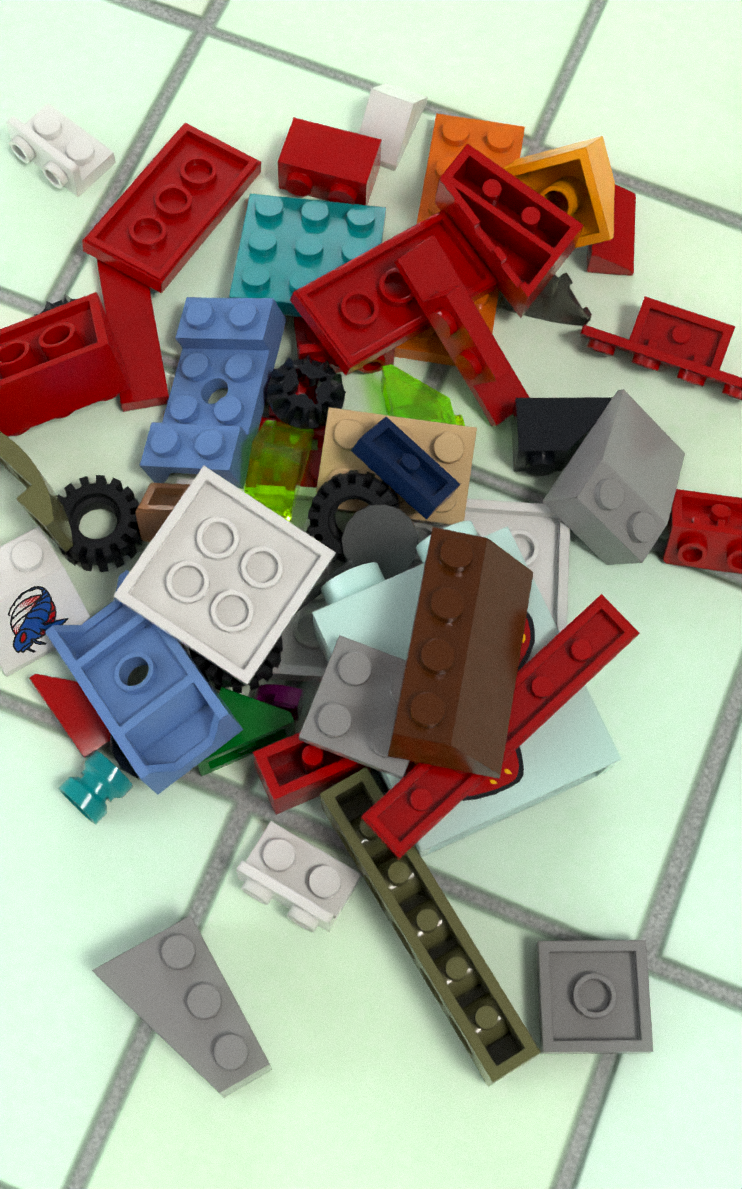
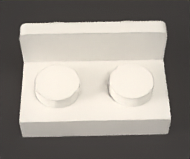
M50 103L45 104L25 123L15 116L10 117L6 121L11 138L9 145L15 155L25 163L32 161L42 169L46 178L59 189L65 187L77 197H80L116 163L113 151Z
M272 821L268 824L246 862L242 860L236 869L238 879L244 882L241 887L244 893L264 905H268L271 899L290 909L286 916L291 921L313 933L317 927L330 932L362 875Z

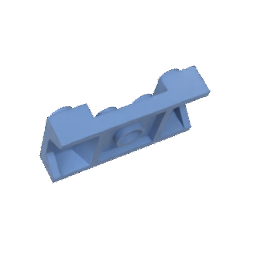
M186 298L175 337L182 347V352L162 423H151L140 462V467L154 483H165L171 473L198 474L201 468L206 466L237 488L244 489L267 398V386L275 367L286 323V318L274 298ZM221 388L228 389L226 396L219 399L217 403H208L210 396L216 390Z
M128 570L119 575L116 591L129 574ZM115 598L114 601L82 625H53L45 631L141 781L157 795L243 730L182 644ZM148 665L149 670L146 678L137 685L128 686L130 673L139 666Z

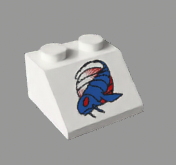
M40 526L0 546V667L5 676L8 677L56 650L45 633L51 626L82 625L91 618L64 566Z

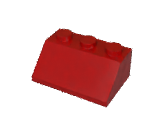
M97 292L0 329V432L8 437L21 435L30 428L52 419L67 417L75 410L98 401L111 400L119 393L130 389L123 357Z

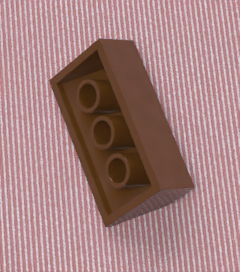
M436 527L432 528L388 756L499 779L533 571L486 537Z

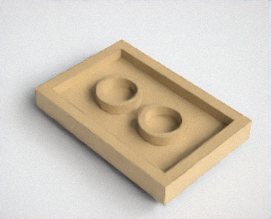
M328 408L316 493L325 482H328L334 475L339 473L346 474L349 470H358V473L366 474L368 471L376 474L351 450L360 437L383 418L387 417L461 484L454 494L427 520L396 493L399 499V508L413 522L450 526L464 521L477 432L476 427ZM376 474L375 478L382 481V479ZM389 486V489L394 493L395 491ZM350 499L343 502L336 511L356 513L358 510L369 505L362 500Z

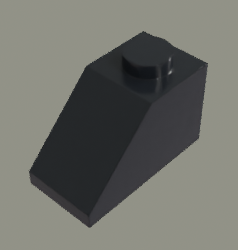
M613 397L516 398L511 417L513 471H526L533 476H545L552 474L554 471H562Z

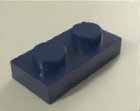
M387 417L383 418L360 437L351 450L370 470L375 472L426 520L461 485Z

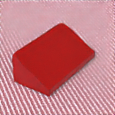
M616 184L614 192V236L611 240L588 245L587 272L633 276L636 194Z

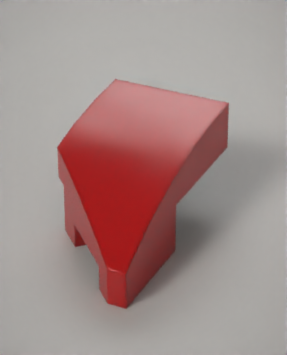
M34 674L29 677L44 702L58 719L84 758L110 741L111 733L77 681Z

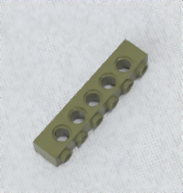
M367 767L320 793L321 808L489 1087L534 1059L541 1051L416 847L413 846L398 860L362 821L361 816L384 796Z

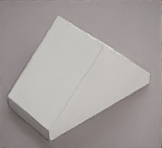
M384 83L371 89L359 134L382 139L381 167L396 171L427 104V96L389 83Z

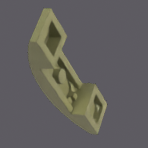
M0 432V464L27 488L16 498L35 524L40 526L66 552L73 546L69 520L61 501L29 456L8 436Z

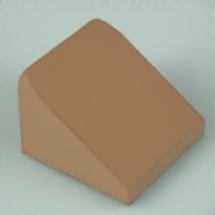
M149 484L135 512L140 536L143 541L151 542L190 484Z

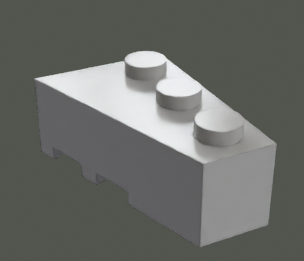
M191 915L92 970L108 988L223 1098L272 1070L264 1051Z

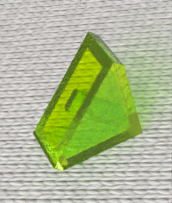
M267 419L252 441L244 492L288 521H291L314 437V429L296 428L286 423Z

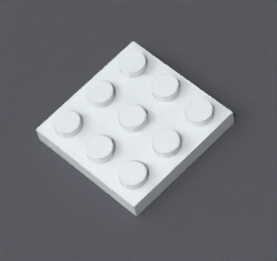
M203 466L113 596L116 600L248 686L335 557L336 552L206 466Z

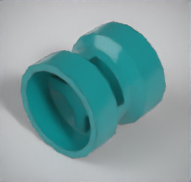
M96 750L85 761V769L81 772L83 777H69L58 789L88 820L96 825L107 814L105 801L111 802L114 798H123L133 788V785L107 757Z

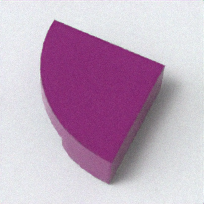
M264 684L255 689L252 697L253 699L291 712L294 721H299L304 705L303 689L285 685Z

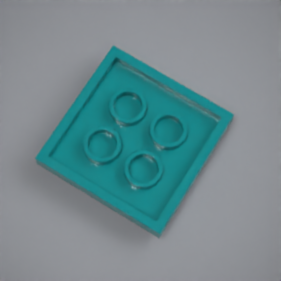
M250 193L229 298H274L284 315L302 317L290 301L292 293L381 244L386 220V207Z

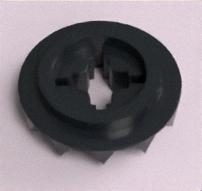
M309 354L303 359L292 360L288 357L282 366L278 369H273L267 386V398L274 414L284 423L300 429H315L325 426L328 408L342 409L346 393L342 384L341 374H336L331 369L328 360L321 363L312 360ZM298 379L301 382L304 381L308 387L317 386L314 394L315 404L305 393L295 394L298 392Z

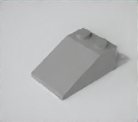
M624 389L618 390L542 502L606 565L643 563L668 524L685 453Z

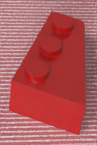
M468 143L439 178L435 204L440 211L444 209L499 281L498 289L518 316L522 318L575 249L584 225Z

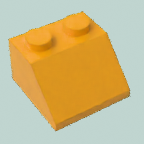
M603 136L518 158L503 168L584 225L575 248L608 241L613 238L615 180Z

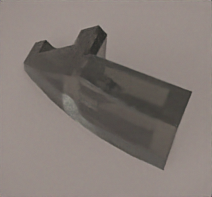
M566 272L559 278L557 275L552 277L524 315L550 322L583 326V324L586 325L590 321L592 314L588 307L582 308L570 289L573 282ZM501 293L498 307L516 313Z

